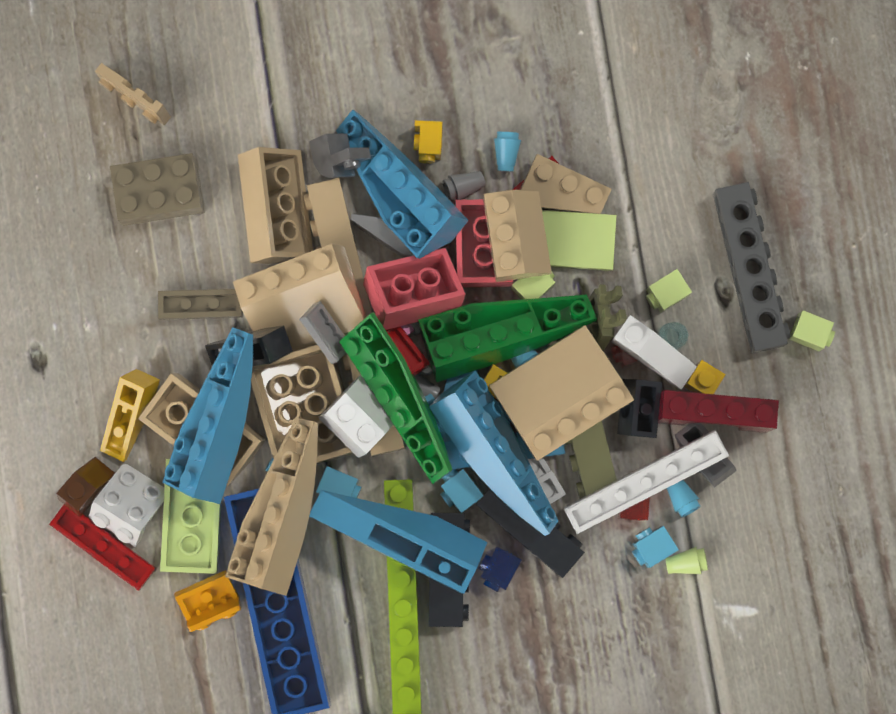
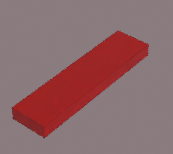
M65 505L61 507L49 523L50 526L138 591L141 590L156 570L155 566L105 529L98 527L85 514L79 517Z

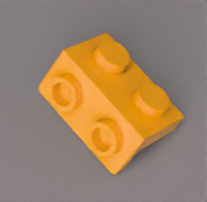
M226 570L174 593L190 632L204 630L213 622L222 618H231L242 609L240 597L231 579L225 577Z

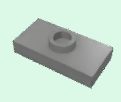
M321 301L314 303L299 320L331 364L336 363L346 353L339 342L345 335Z

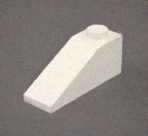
M631 315L611 341L680 390L697 368L694 363L657 333Z

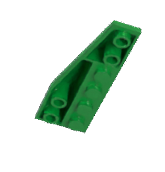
M587 295L471 303L419 319L418 323L436 382H440L503 362L542 347L573 333L584 325L587 326L597 321V317Z
M373 312L339 342L432 484H434L452 470L443 438L419 384L404 357Z

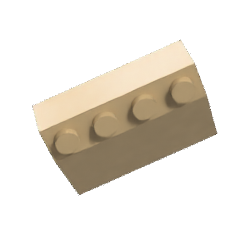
M329 244L233 281L240 307L252 331L284 325L293 352L317 345L299 320L314 303L321 301L344 335L366 318L345 247L341 245Z
M586 325L489 385L532 456L537 461L634 400Z
M318 345L292 352L271 364L252 367L251 384L273 459L281 447L295 417L318 423L317 464L354 454L318 418L345 391L337 362L331 364Z

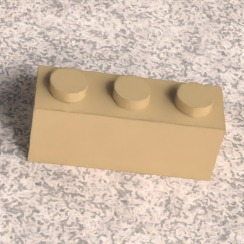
M506 190L484 194L483 202L496 282L552 274L539 191Z

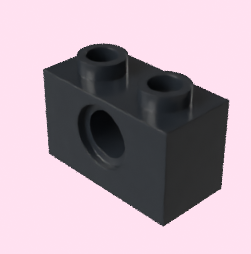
M622 379L634 400L619 409L617 434L657 438L662 382Z

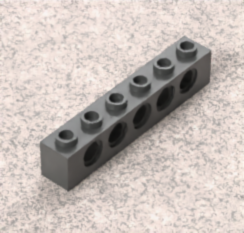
M749 182L718 188L714 191L713 198L750 352L753 354L784 347L788 344L787 339H790L788 324L786 322L783 323L780 313L784 311L781 296H776L774 285H777V277L774 269H770L768 258L771 257L769 245L767 242H763L761 234L764 231L761 215L757 216L755 205L758 204L756 191L754 188L750 189ZM733 209H743L746 213V219H736L733 215ZM740 235H749L752 238L753 245L751 247L743 246L739 240ZM748 261H754L758 264V274H751L747 271L746 263ZM754 288L764 290L766 295L764 301H758L753 297L752 292ZM765 314L771 318V328H764L760 325V315Z

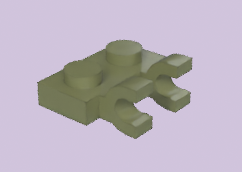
M600 284L598 289H594L589 297L597 317V321L589 324V330L602 351L613 340L614 327L622 325L627 320L625 309H620L614 315L610 314V304L619 301L623 296L621 286H615L612 291H606V285Z

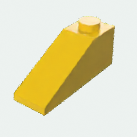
M138 369L120 377L100 448L101 452L122 462L127 460L144 425L138 418L156 395L160 379Z

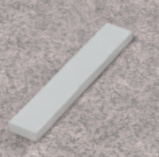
M713 430L564 507V511L576 533L579 534L728 457L729 454L716 430Z

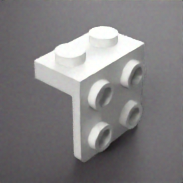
M123 464L94 499L89 518L98 527L106 528L114 533L120 541L130 543L136 547L142 539L146 525L164 503L165 488L128 464Z

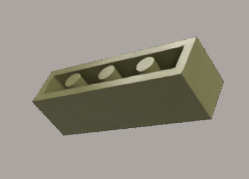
M602 421L565 443L566 445L571 444L573 455L569 456L572 471H578L580 482L576 483L579 499L617 480Z

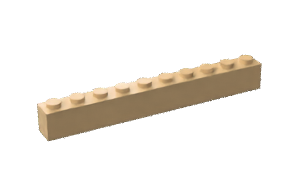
M336 178L307 185L308 194H304L307 211L313 210L315 220L310 221L313 237L319 236L321 247L316 249L329 244L345 247L367 317L372 313L363 286L364 277L340 179ZM344 354L342 358L345 370H351L354 381L360 375V372L348 354ZM394 425L370 450L372 457L405 449L403 439Z

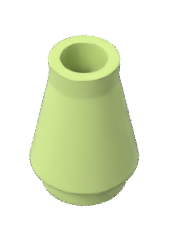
M697 546L665 558L668 574H702L701 571L708 570L704 548L697 549Z

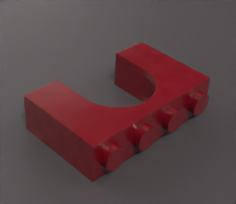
M664 390L661 392L658 424L681 426L687 423L720 424L739 427L738 431L768 433L777 429L779 400Z

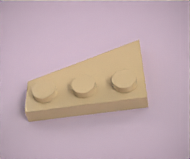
M103 63L95 70V73L100 78L98 83L110 92L113 89L122 94L120 99L131 108H134L135 105L144 110L142 115L153 124L159 121L165 126L171 118L162 103L157 100L154 102L139 88L134 90L125 78Z
M536 154L520 190L539 191L541 208L601 214L612 189Z

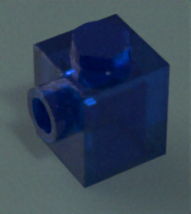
M496 547L492 556L485 555L478 568L483 571L481 577L485 579L483 585L496 592L499 591L500 587L506 590L522 560Z

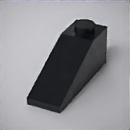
M284 325L249 332L253 334V366L271 364L293 352ZM226 339L205 345L212 366Z

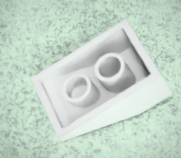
M361 374L318 417L358 458L367 454L394 425Z

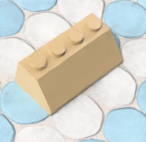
M257 147L238 154L250 263H282L313 251L309 213L304 200L306 189L301 150Z
M171 373L138 419L174 446V442L200 389L179 373ZM246 423L227 486L251 462L267 440Z

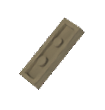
M235 289L158 291L159 320L243 318V311Z

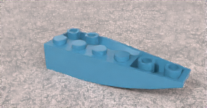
M355 110L349 113L336 132L337 134L348 135L350 148H369L371 159L361 162V167L356 168L383 222L419 259L450 243L469 220L412 161Z
M232 327L174 442V449L169 464L165 469L162 483L192 498L217 504L221 503L239 450L246 422L253 367V334Z
M475 370L440 394L429 407L460 454L476 474L514 512L546 536L550 534L558 522L556 514L507 417L503 413L501 404L495 401L488 390L485 380Z
M321 490L309 515L313 519L461 594L465 593L487 545L486 541L437 516Z

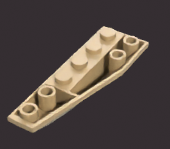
M295 417L242 522L225 577L287 596L311 511L317 464L318 423Z

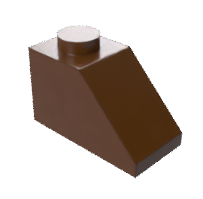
M94 457L76 470L56 493L58 500L81 517L115 472Z

